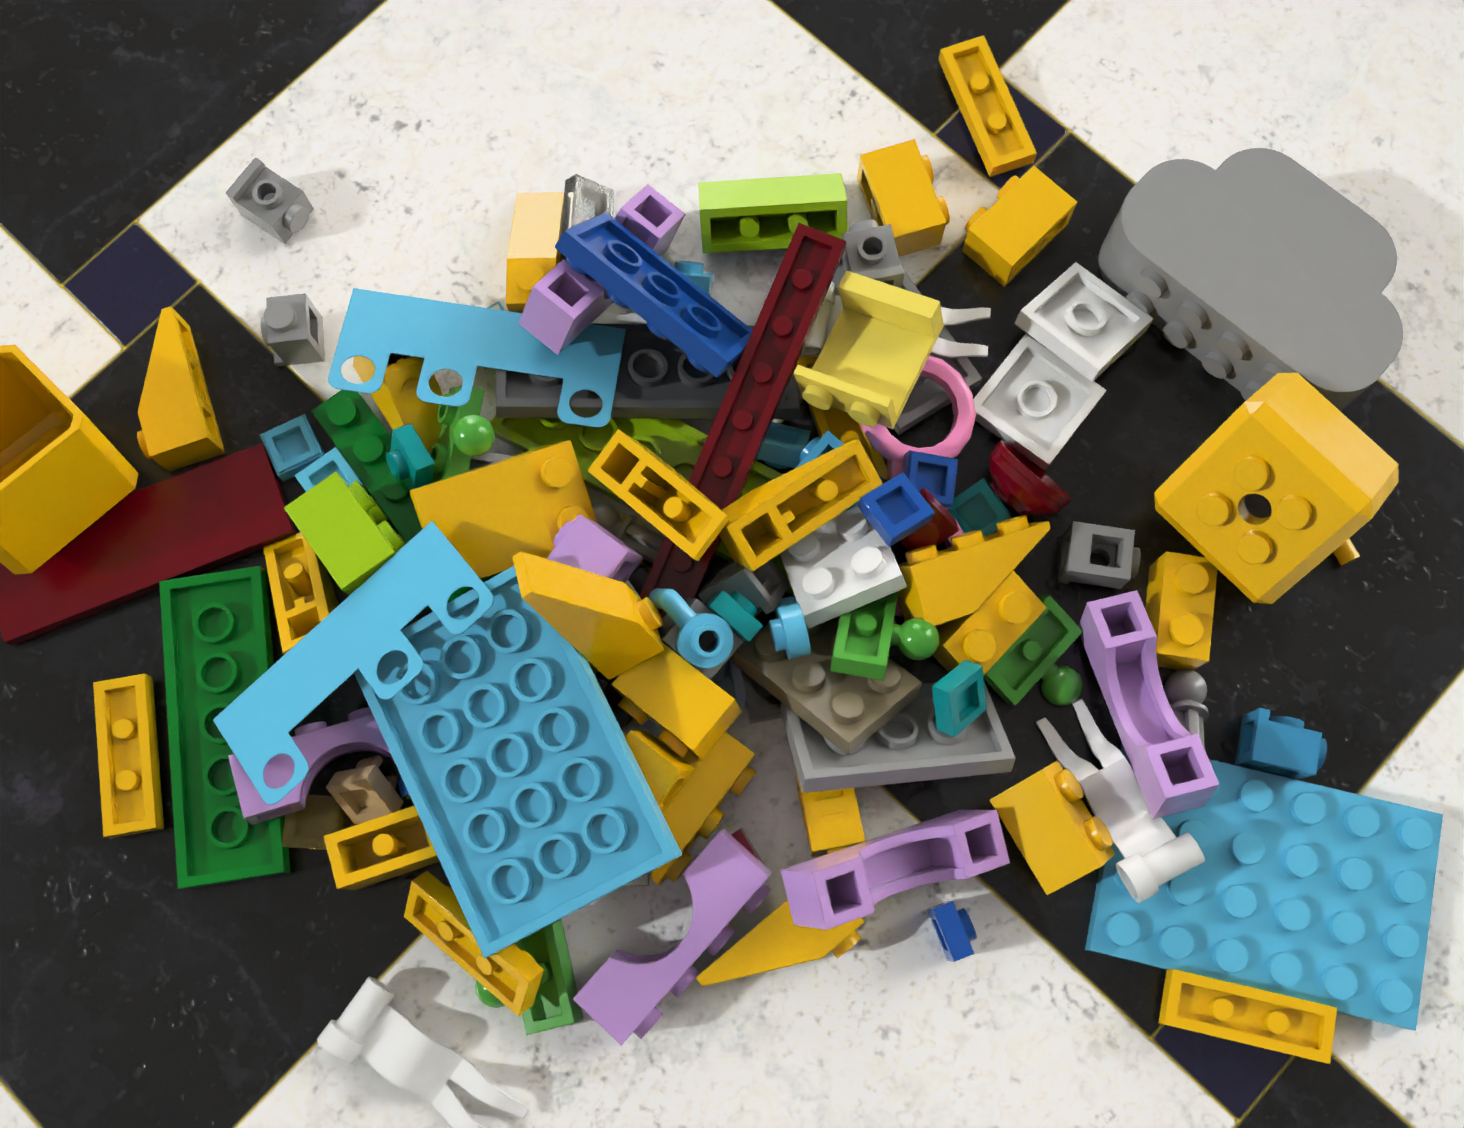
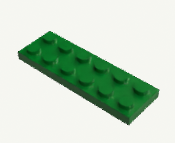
M261 566L159 581L178 889H192L291 873L286 815L253 825L243 818L228 755L234 753L213 721L216 716L274 665L267 570Z

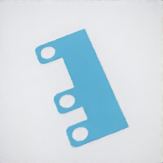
M353 288L329 372L328 382L335 389L368 394L374 393L382 386L390 353L424 358L416 390L417 396L424 402L459 407L469 401L477 366L563 379V385L557 410L560 420L570 424L603 427L609 423L611 418L626 329L590 324L557 355L518 324L522 313ZM351 357H366L373 362L375 373L367 382L360 384L351 383L345 380L341 374L343 363ZM450 369L461 376L463 385L455 395L442 397L436 395L430 389L429 380L431 376L439 370ZM581 390H590L597 393L602 399L601 411L593 417L584 418L577 416L569 406L572 395Z
M433 521L425 526L213 719L266 804L274 805L281 801L308 773V762L289 735V732L355 671L359 669L377 696L383 700L393 698L421 672L423 660L401 629L424 608L429 606L446 629L453 635L464 633L491 608L494 601L493 594ZM471 587L476 590L479 596L476 610L465 619L452 618L447 611V603L450 596L459 588ZM391 651L405 653L408 658V669L403 678L393 684L381 682L377 675V667L382 657ZM287 754L294 762V773L291 779L283 787L277 789L268 787L263 776L267 763L276 755Z

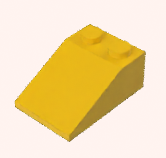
M571 440L551 443L409 490L422 529L433 521L479 578L503 572L514 566L512 556L521 551L542 558H548L555 548L553 541L558 531L568 521H574L578 514L597 522Z

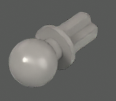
M596 502L592 504L599 525L641 555L644 560L654 563L665 536L636 523V516L629 515L624 522L621 521L616 508L608 503Z
M1180 669L1169 675L1165 682L1164 692L1178 721L1187 731L1199 735L1205 749L1203 723L1207 721L1209 712L1208 708L1202 703L1207 695V685L1204 678L1198 672L1191 669Z

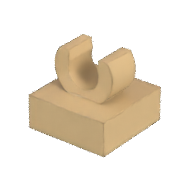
M381 756L362 759L358 762L355 769L335 772L326 786L327 790L354 824L364 823L397 812L404 802L395 791L397 785L396 776H384L378 767L383 761Z

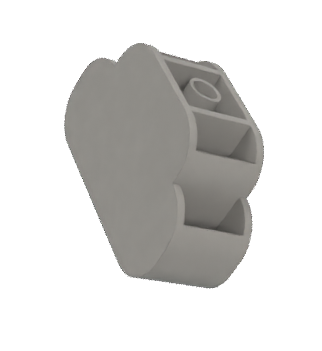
M1267 148L1242 150L1228 157L1216 170L1204 163L1189 159H1174L1154 166L1135 184L1126 196L1099 252V270L1104 283L1153 318L1151 323L1162 331L1169 343L1175 347L1186 349L1201 361L1204 369L1209 374L1226 380L1239 390L1245 401L1277 373H1298L1341 412L1385 372L1397 357L1402 346L1403 326L1400 316L1390 300L1382 294V291L1392 280L1397 265L1396 248L1391 236L1369 214L1295 160L1276 150Z

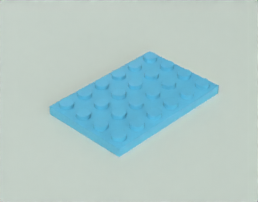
M514 566L484 582L493 594V604L464 633L459 635L451 634L434 612L401 630L421 656L423 667L421 672L393 698L388 700L379 698L359 669L354 672L484 958L509 947L683 855L587 659L521 597ZM472 589L447 603L449 615L459 620L472 615L479 603L478 593L475 589ZM391 651L382 657L377 667V675L381 682L393 684L403 678L408 669V658L405 653Z
M1122 744L1121 752L1129 762V759ZM1209 759L1219 786L1205 806L1161 817L1176 838L1188 832L1195 839L1204 855V863L1158 886L1159 893L1141 903H1137L1126 889L1118 874L1116 863L1124 858L1116 846L1112 844L1111 847L1115 855L1099 868L1085 950L1165 970L1176 969L1337 1007V1012L1416 1031L1443 814Z

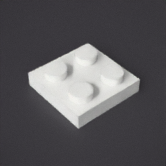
M1075 262L1020 310L1014 324L1093 382L1147 331L1153 318Z
M1025 334L973 399L976 412L975 421L1043 470H1046L1103 397L1106 389L1096 382L1088 380L1049 349Z
M858 506L840 513L780 553L794 595L801 607L808 628L817 626L907 587L891 548L883 541Z

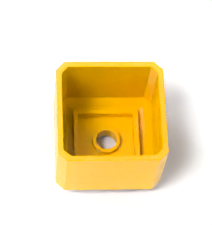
M14 344L0 346V563L15 575L29 574L37 570L136 488L139 473L89 418Z
M1277 373L1248 398L1154 492L1155 510L1253 603L1273 604L1374 517L1399 482V465L1300 374ZM1248 494H1259L1265 497L1271 505V516L1259 518L1252 515L1246 509L1245 496Z

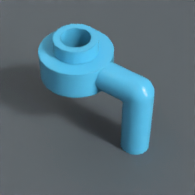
M656 588L651 591L649 598L656 608L664 610L679 627L676 634V646L684 660L694 666L712 668L727 659L733 647V634L730 626L724 619L709 613L696 614L678 592L673 589ZM710 630L715 635L716 642L711 650L703 651L699 646V637L703 632Z
M796 597L782 598L774 610L777 619L769 620L770 632L776 652L785 650L789 660L811 655L804 616Z

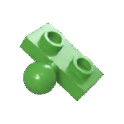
M462 385L450 388L449 393H446L443 397L455 395L460 391ZM472 387L470 399L463 406L455 407L439 404L437 419L439 423H442L439 442L434 443L429 453L435 463L432 483L468 471L471 456L483 455L492 447L495 439L494 429L487 419L480 416L484 389Z
M898 591L840 615L830 671L884 681L890 645L898 646L902 654L910 659L924 660L932 656L937 650L940 641L939 632L936 626L919 617L911 618L902 625L893 624Z
M1040 595L1038 598L1047 607L1045 611L983 677L1007 704L1015 706L1041 678V690L1044 697L1054 705L1067 706L1074 703L1080 697L1083 689L1082 679L1075 669L1066 665H1056L1055 662L1083 631L1050 595Z
M560 919L514 943L519 949L528 952L536 963L544 969L534 1004L522 1014L526 1036L584 1020L581 1007L573 1000L578 991L563 924ZM476 980V994L483 1004L493 1008L505 1006Z

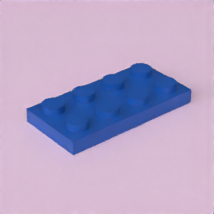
M605 212L563 231L554 248L567 257L566 260L569 266L584 276L592 277L607 289V295L613 302L621 307L632 309L647 322V327L657 337L671 341L687 354V359L694 367L702 372L711 373L717 378L741 358L753 330Z

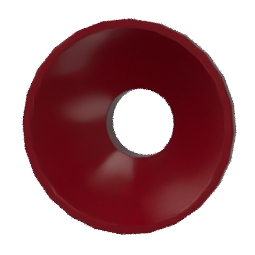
M1000 441L995 446L989 460L992 477L990 486L1005 503L1014 508L1019 514L1026 515L1027 518L1030 515L1056 514L1072 501L1070 496L1054 480L1019 451L1004 441Z

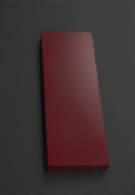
M260 443L128 494L33 573L15 575L0 563V631L3 642L14 646L160 589L159 581L194 576L296 534L294 522L284 509L287 502L264 444Z

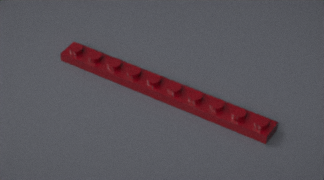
M801 223L797 225L689 478V482L721 510L738 500L743 492L846 249L845 240ZM718 535L699 561L694 560L665 536L640 593V598H649L652 590L665 588L677 591L684 601L687 598L697 599L722 541L720 536ZM618 676L611 680L605 677L601 685L605 698L619 704L623 698L611 685Z

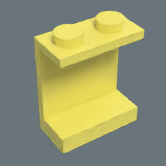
M846 270L838 286L843 309L812 369L797 365L794 376L803 399L812 406L822 410H829L830 407H834L847 412L852 419L865 426L875 427L877 424L893 429L944 327L940 301Z

